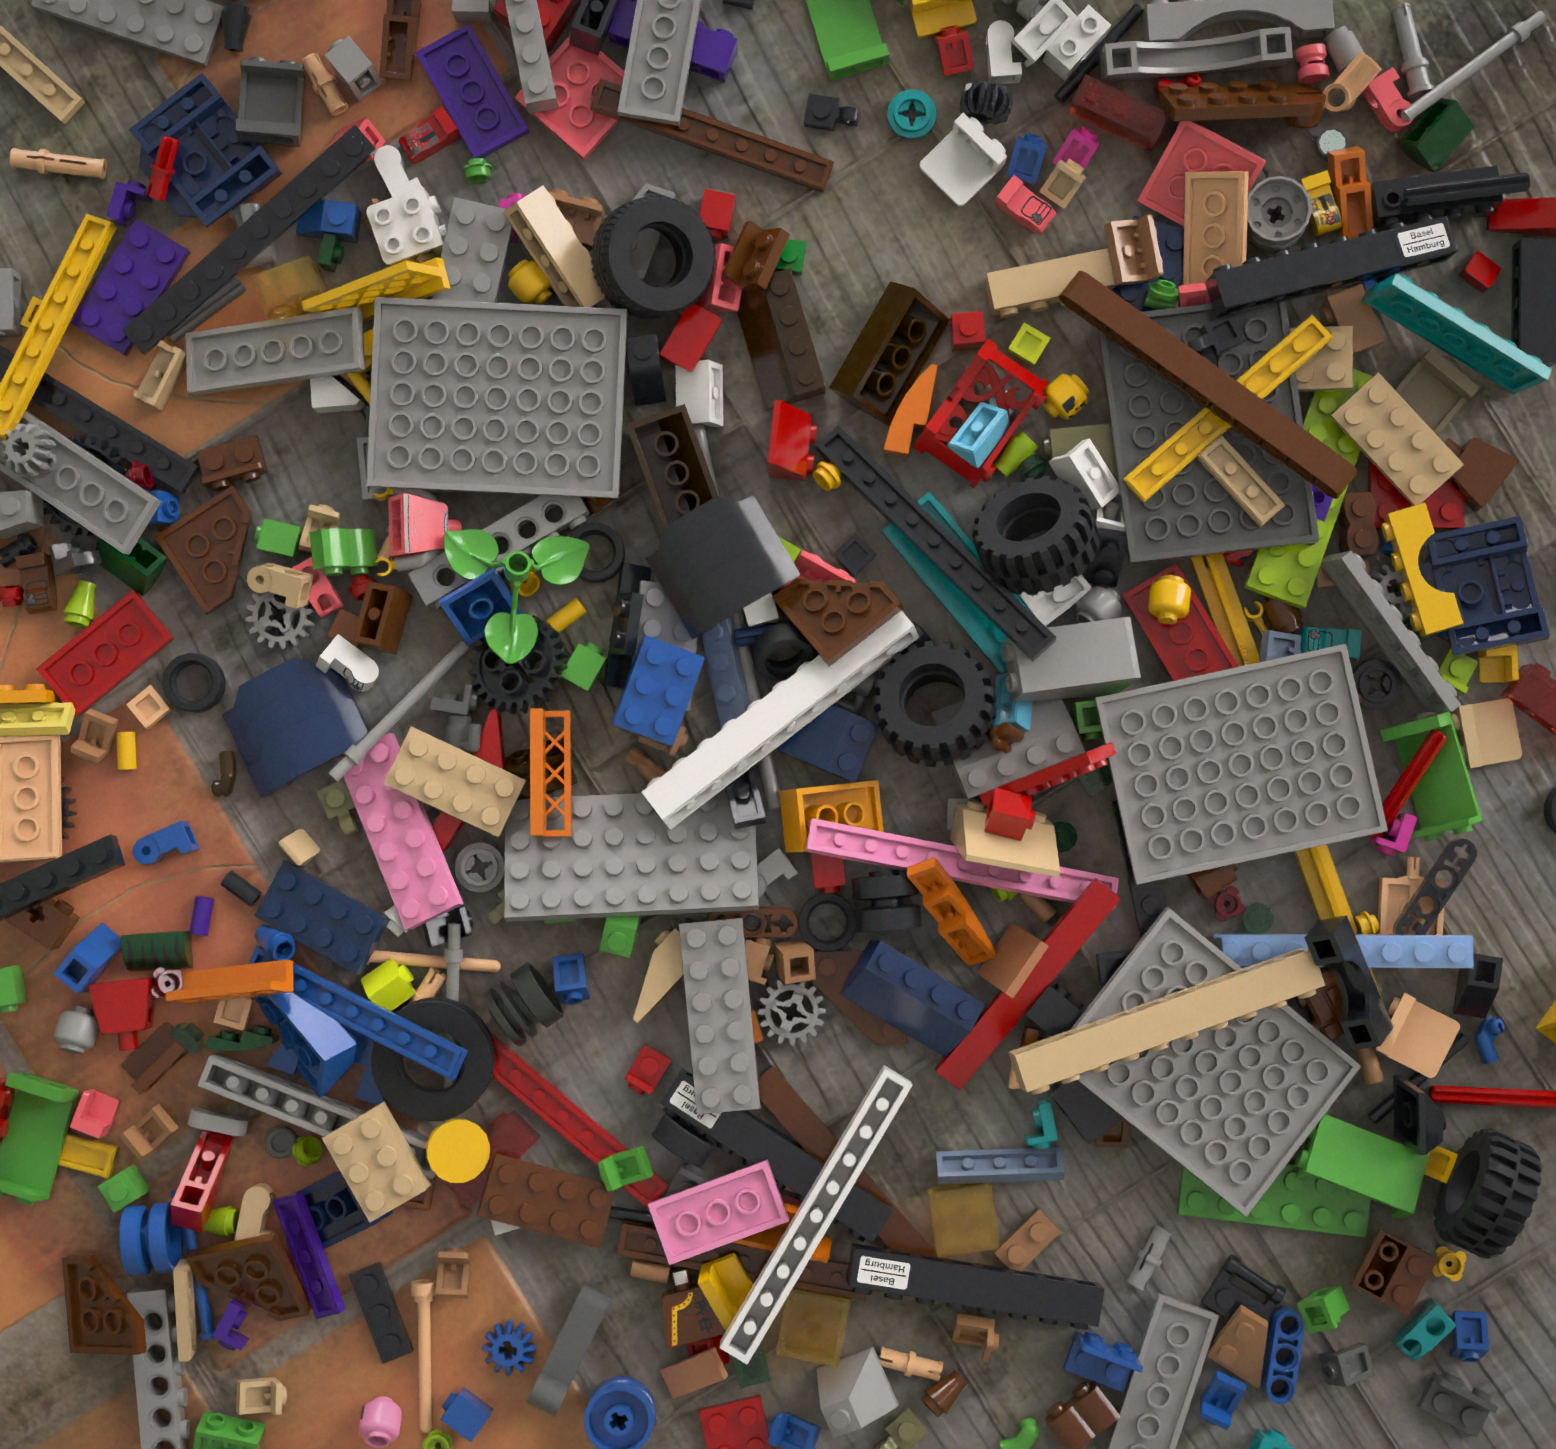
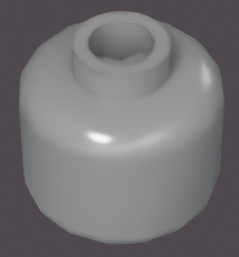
M1100 586L1092 587L1075 606L1077 622L1085 623L1119 618L1122 613V607L1119 602L1120 596L1109 587L1106 589Z
M74 1006L73 1011H64L59 1015L54 1040L59 1044L60 1050L84 1054V1050H90L94 1047L99 1025L97 1018L91 1016V1009Z

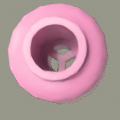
M380 1396L367 1402L362 1407L358 1432L367 1445L384 1448L399 1437L402 1410L399 1405L394 1403L391 1398Z

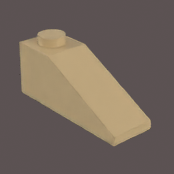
M677 927L672 932L666 928L654 941L658 947L653 951L633 1017L637 1023L684 974L680 930Z

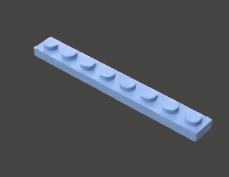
M1214 934V937L1222 939L1223 953L1239 966H1251L1302 947L1308 948L1304 938L1307 934ZM1355 934L1368 967L1473 968L1472 935Z

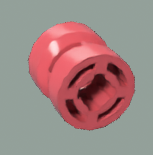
M1309 44L1295 50L1296 61L1300 64V69L1297 72L1299 83L1312 84L1324 81L1330 77L1329 67L1325 64L1327 56L1325 44Z

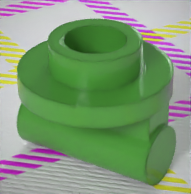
M1158 280L1157 283L1150 284L1144 306L1158 310L1176 308L1179 298L1178 289L1175 288L1176 285L1168 280Z

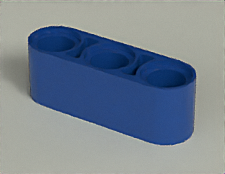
M1288 1306L1277 1307L1271 1313L1261 1376L1263 1392L1277 1404H1285L1294 1396L1304 1335V1321L1302 1317ZM1292 1316L1294 1318L1293 1326L1288 1330H1282L1280 1328L1281 1320L1284 1317ZM1281 1348H1288L1289 1355L1287 1359L1276 1361L1277 1351ZM1284 1380V1388L1280 1392H1271V1385L1274 1381Z

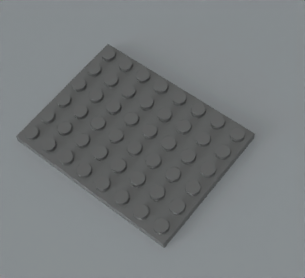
M1285 301L1234 313L1233 316L1246 339L1244 343L1217 356L1214 355L1211 348L1200 355L1237 380L1290 334ZM1212 304L1142 312L1186 345H1188L1189 341L1204 335L1201 330L1204 324L1217 319ZM1098 330L1122 517L1127 538L1129 565L1317 543L1319 541L1312 484L1233 427L1228 429L1222 436L1285 504L1261 528L1197 458L1145 503L1140 501L1128 488L1123 478L1205 407ZM1294 372L1263 400L1303 428L1296 372Z

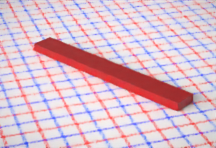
M1094 878L1042 940V942L1048 945V949L1015 997L1012 999L1000 990L979 1015L971 1032L935 1067L936 1073L961 1090L1113 910L1121 898L1097 878Z
M491 1033L496 1057L492 1077L595 1165L598 1166L599 1161L612 1154L629 1150ZM652 1170L654 1176L648 1179L621 1186L648 1210V1204L656 1201L669 1186V1183L654 1170Z

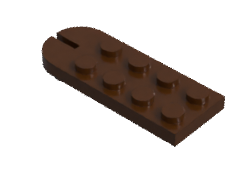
M1262 80L1259 84L1233 81L1229 85L1221 86L1211 82H1203L1196 87L1174 83L1170 84L1167 88H1159L1158 101L1173 121L1283 117L1289 126L1313 128L1321 122L1326 95L1322 94V90L1310 85L1277 83L1272 80Z

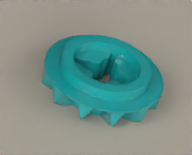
M913 89L898 93L891 100L887 111L890 128L898 136H903L910 140L924 137L926 133L933 129L937 115L933 100L926 93ZM911 103H913L915 113L921 116L915 118L913 126H910L908 117L903 116V114L908 113Z

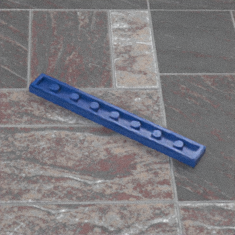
M256 946L249 964L270 962L271 960L267 957L261 946ZM293 962V994L340 1024L450 1080L456 1079L468 1050Z

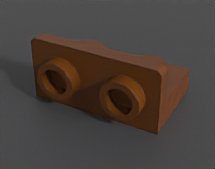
M746 221L723 271V276L744 291L766 290L790 234L782 228L762 229L754 222Z
M257 435L196 451L203 475L200 478L201 483L208 489L212 488V491L227 489L230 487L231 482L242 480V483L257 481L260 479L261 474L268 473Z

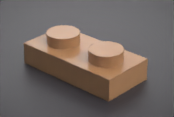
M1037 1208L993 1252L1009 1269L1022 1271L1061 1231Z

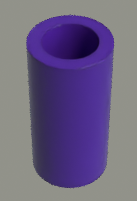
M195 896L189 933L208 936L214 898Z

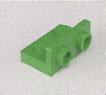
M206 1411L195 1431L193 1449H259L266 1425L265 1423Z

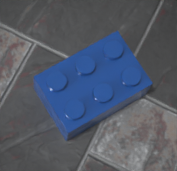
M643 636L610 725L658 743L673 746L705 657L650 636Z

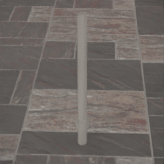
M1538 11L1526 21L1516 23L1508 30L1507 35L1401 112L1402 119L1405 122L1411 121L1512 45L1522 43L1530 37L1531 31L1546 21L1545 14L1542 11Z
M460 641L356 746L352 744L344 752L346 756L328 774L338 782L354 765L358 766L366 758L365 754L469 650V647L463 641Z
M448 923V948H444V962H447L446 998L459 1002L460 962H463V948H460L461 924ZM445 1031V1039L457 1045L455 1037ZM444 1077L443 1089L451 1087L456 1083V1079L450 1080Z

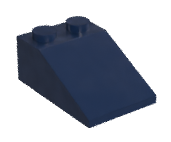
M831 705L775 750L848 782L855 783L879 724Z
M340 1170L297 1191H303L324 1249L375 1225L394 1213L391 1210L369 1223Z

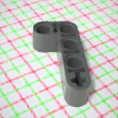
M583 1284L526 1403L554 1417L556 1416L612 1299L611 1296Z

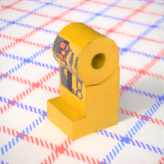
M1328 170L1301 179L1298 183L1304 186L1311 198L1312 212L1309 226L1313 235L1317 237L1341 229V216L1329 185L1331 180Z

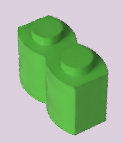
M329 528L310 532L313 570L323 571L324 576L343 574L342 570L350 571L351 576L369 574V569L378 567V563H374L378 559L374 529Z

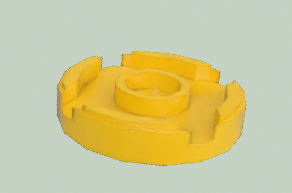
M453 1118L437 1126L431 1132L426 1143L425 1156L430 1168L439 1178L450 1183H464L476 1178L484 1170L490 1156V1144L486 1133L477 1124L467 1119Z

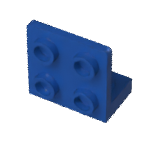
M1086 1330L1085 1334L1075 1332L1063 1369L1124 1392L1131 1370L1141 1373L1143 1365L1137 1358L1138 1355L1132 1352V1347L1120 1342H1115L1114 1346L1103 1341L1101 1335Z

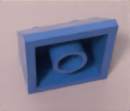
M493 568L438 600L468 646L485 636L484 632L487 621L494 614L505 612L511 615L512 594L498 572ZM517 605V613H516V615L522 614L521 611H520V609H519V607H518V605Z

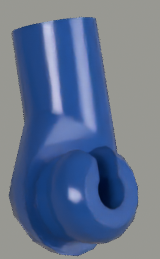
M1486 1018L1482 1021L1475 1034V1043L1483 1064H1489L1499 1059L1493 1042L1497 1035L1505 1030L1504 1022L1500 1018Z

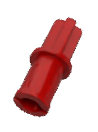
M169 136L162 137L156 161L150 165L152 172L145 195L162 201L166 199L171 175L175 174V170L172 168L179 141Z

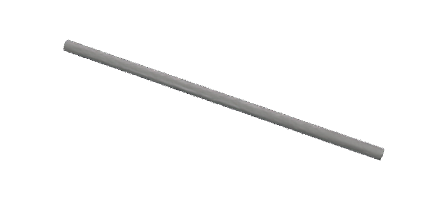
M693 424L718 493L704 424ZM743 610L732 615L734 630L746 628ZM750 646L738 647L749 702L751 704L756 700H761ZM771 752L758 762L768 810L781 807L780 789Z

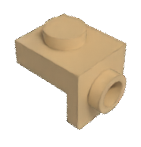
M1068 159L1067 162L1060 160L1039 192L1065 209L1086 179V176L1082 174L1084 168L1071 159Z
M309 505L308 517L298 549L311 552L310 532L320 529L338 528L340 513L327 505Z
M269 1377L237 1380L236 1412L239 1415L271 1412L273 1415L282 1414V1406L286 1405L287 1392L285 1386L278 1379Z

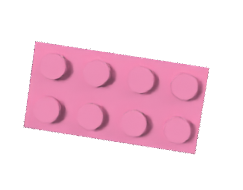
M768 1159L648 1204L669 1265L789 1222L790 1220Z

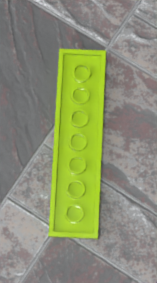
M1353 369V390L1313 391L1303 419L1304 430L1349 461L1354 467L1360 449L1329 416L1373 377ZM1348 486L1339 498H1333L1325 521L1317 520L1319 541L1311 546L1300 544L1258 549L1244 588L1303 610L1307 605Z

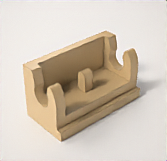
M159 340L157 344L159 348L138 390H134L132 396L163 412L186 366V353L175 346L173 348L164 341Z

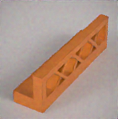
M543 708L530 709V836L572 837L570 710L545 711ZM546 718H564V731L556 739L546 731ZM546 736L552 741V743L547 748ZM563 737L564 748L558 743ZM555 745L564 753V762L556 770L546 763V754ZM546 768L552 773L547 779ZM563 769H564V779L559 775V773H560ZM555 777L564 784V794L556 802L546 794V786ZM546 799L552 804V806L547 811ZM563 800L564 811L558 806ZM555 808L564 816V830H547V816Z
M279 960L181 972L183 980L181 990L166 992V1001L196 1004L293 993V961Z

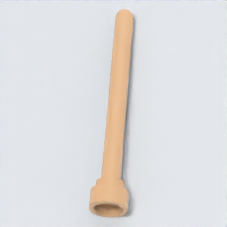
M379 950L373 951L366 964L369 965L370 962L384 963L389 958H392L398 965L447 969V962H444V956ZM463 958V962H460V970L496 973L501 968V964L497 960Z
M434 1279L411 1281V1296H414L418 1310L419 1428L423 1433H428L432 1429L430 1302L433 1301V1295H435L436 1280Z

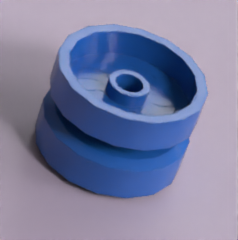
M172 1201L155 1203L151 1210L144 1204L130 1205L124 1208L120 1222V1252L124 1269L130 1277L147 1275L151 1272L152 1268L159 1274L172 1273L182 1258L183 1237L181 1227L171 1224Z
M615 1376L604 1380L594 1389L584 1413V1428L590 1442L597 1449H640L648 1441L655 1422L656 1404L651 1391L642 1382L629 1376ZM617 1412V1414H618L619 1416H622V1415L625 1414L626 1417H625V1418H618L615 1413Z

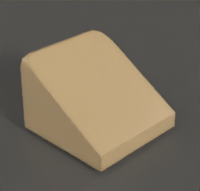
M303 829L296 830L278 842L279 846L297 866H305L321 851L320 847Z

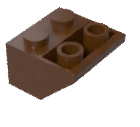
M1379 1228L1350 1285L1408 1316L1437 1259Z

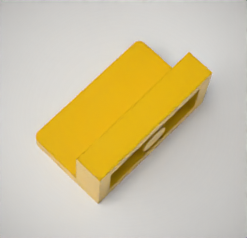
M909 0V7L918 38L940 34V29L947 26L958 25L960 29L975 25L977 22L972 0Z
M735 1253L702 1264L698 1279L699 1287L725 1331L753 1286L751 1279Z

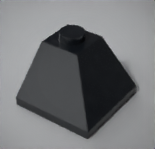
M1393 1075L1394 1136L1419 1155H1426L1443 1142V1131L1446 1129V1119L1443 1111L1424 1091L1402 1076Z

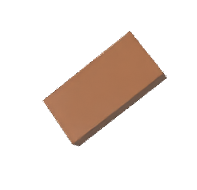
M715 1347L666 1365L659 1370L673 1399L718 1383L728 1377Z

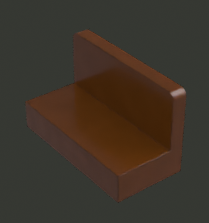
M164 1022L122 1063V1068L135 1080L131 1086L140 1095L148 1092L193 1047L168 1022Z

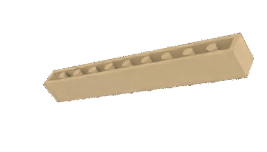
M1302 947L1017 1048L1008 1053L1020 1089L1025 1092L1031 1091V1094L1035 1095L1049 1090V1084L1061 1081L1062 1084L1076 1081L1080 1078V1073L1091 1070V1073L1104 1071L1110 1068L1109 1063L1120 1059L1121 1062L1135 1060L1140 1057L1139 1052L1150 1049L1151 1052L1163 1050L1169 1047L1168 1042L1180 1038V1041H1187L1199 1036L1198 1031L1210 1028L1212 1031L1224 1028L1229 1025L1228 1020L1237 1017L1240 1020L1252 1018L1258 1015L1257 1010L1267 1006L1269 1009L1283 1007L1287 1005V999L1295 996L1298 999L1311 997L1317 993L1316 989L1325 986L1320 968L1316 966L1309 948Z

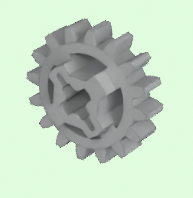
M265 592L262 596L253 594L252 598L256 601L255 605H247L246 607L253 612V615L245 619L246 622L254 623V626L249 630L250 634L260 633L257 640L259 643L264 644L269 640V648L275 649L279 643L281 649L288 650V642L299 646V636L309 637L305 629L306 626L314 627L315 624L308 620V616L316 614L315 610L307 609L308 605L297 609L285 606V603H281L277 596L281 595L271 592ZM266 605L265 614L261 617L262 609ZM277 608L286 612L283 615L284 624L275 620L278 617ZM300 615L299 624L295 627L296 618ZM277 628L280 629L284 636H273L267 631Z
M778 979L777 989L774 990L770 986L766 988L770 996L769 998H760V1001L766 1007L758 1009V1014L765 1015L766 1019L760 1022L761 1027L770 1026V1030L767 1033L768 1037L776 1033L779 1035L778 1043L781 1044L785 1038H789L790 1045L794 1046L796 1038L800 1037L803 1043H807V1033L813 1036L817 1035L814 1026L815 1024H824V1021L818 1018V1014L826 1013V1008L818 1007V1003L823 1000V996L814 997L815 985L807 989L805 988L806 981L799 982V985L794 983L784 985ZM794 990L791 997L785 1000L776 999L780 993ZM804 994L812 1003L813 1013L805 1010L803 1006ZM792 1003H796L797 1010L806 1017L794 1015L792 1019L786 1018L787 1012L783 1008L778 1007V1005L790 1007ZM771 1010L779 1013L782 1020L780 1027L773 1022ZM800 1022L808 1024L800 1031L790 1032L795 1024Z

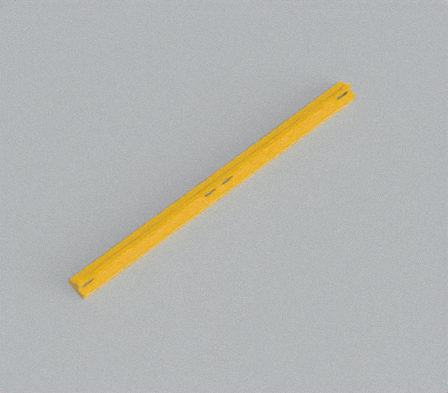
M1223 554L1205 556L1209 568H1206L1202 556L1190 557L1189 559L1211 621L1240 667L1259 663V654ZM1327 844L1294 851L1318 920L1347 915L1354 934H1359ZM1369 967V970H1370V972H1371V975H1372V977H1373V979H1374V982H1375V984H1376V986H1377V983H1376V981H1375V978H1374L1372 969H1371V967Z

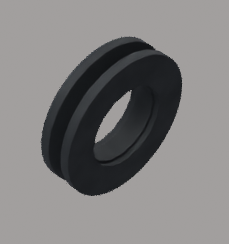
M424 998L413 1001L399 1009L395 1014L425 1029H442L453 1035L461 1047L468 1050L465 1057L464 1071L460 1079L451 1087L440 1090L426 1089L415 1083L406 1073L403 1055L374 1041L371 1067L380 1093L393 1108L413 1119L442 1121L462 1114L480 1098L493 1076L496 1060L495 1047L488 1027L480 1016L468 1006L448 998Z

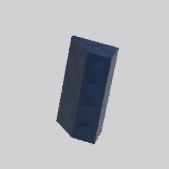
M871 939L840 992L841 996L943 1057H946L971 1032L985 1006L980 1000L886 943Z

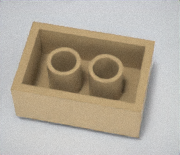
M385 1102L380 1103L322 1138L369 1223L424 1192L431 1185Z

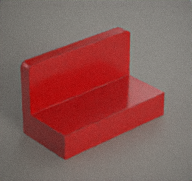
M695 303L687 308L659 353L662 361L673 368L677 365L688 372H693L721 325V318Z

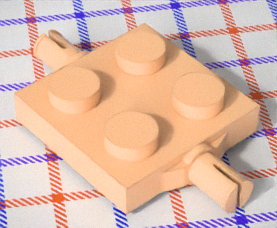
M1407 857L1406 876L1398 878L1379 877L1378 923L1380 931L1377 935H1393L1394 923L1424 880V877L1419 876L1420 857ZM1435 880L1440 888H1445V881ZM1429 896L1421 897L1417 903V908L1422 914H1428L1434 908V901ZM1444 908L1425 935H1443ZM1411 911L1409 917L1414 918V921L1410 926L1403 925L1401 927L1404 935H1415L1416 933L1412 930L1415 923L1418 921L1423 925L1425 922L1424 919L1415 916Z

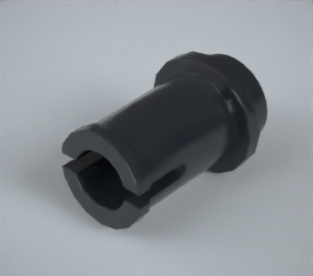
M29 533L25 535L19 534L17 540L0 549V557L3 558L0 560V564L4 568H8L16 562V556L34 554L38 549V544L34 537Z

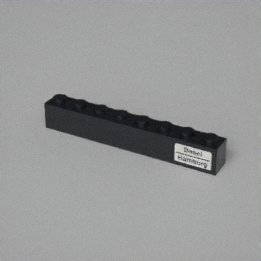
M1429 215L1418 219L1415 224L1407 226L1405 222L1391 225L1386 231L1378 233L1376 229H1371L1353 239H1348V236H1342L1324 246H1319V243H1313L1295 253H1290V250H1284L1275 253L1270 259L1266 260L1255 257L1244 261L1241 266L1232 267L1231 264L1222 265L1213 270L1205 285L1215 317L1218 318L1230 312L1234 314L1443 263L1449 260L1458 249L1447 216L1435 219L1434 215Z
M682 1068L660 1104L665 1106L663 1111L667 1115L678 1121L682 1117L691 1123L689 1128L696 1134L704 1138L708 1134L718 1141L716 1146L725 1153L732 1155L735 1152L743 1157L742 1163L748 1167L768 1159L777 1186L783 1190L787 1186L797 1193L795 1198L800 1202H803L824 1166L823 1163L818 1161L819 1159L809 1152L806 1153L797 1142L748 1110L697 1115L693 1074ZM854 1184L832 1223L838 1224L840 1221L850 1227L848 1232L853 1237L862 1242L868 1239L873 1243L893 1212V1206L888 1203L887 1205L873 1197L868 1190Z
M852 1243L846 1276L848 1286L853 1287V1292L858 1294L871 1295L872 1291L884 1292V1297L894 1300H902L903 1296L915 1297V1302L926 1305H934V1301L946 1302V1307L957 1310H965V1306L977 1307V1312L988 1315H995L997 1310L1008 1312L1009 1317L1019 1320H1026L1028 1315L1039 1317V1321L1045 1324L1057 1325L1058 1320L1070 1322V1327L1088 1330L1089 1325L1099 1327L1105 1290L1097 1282L1029 1271H1018L1004 1267Z

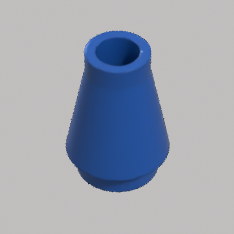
M262 925L256 930L255 939L260 943L271 961L289 960L294 955L296 947L294 939L290 934L273 929L268 925Z

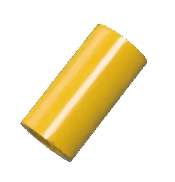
M574 598L546 620L552 628L560 633L587 613L579 600Z
M117 732L118 770H136V733Z

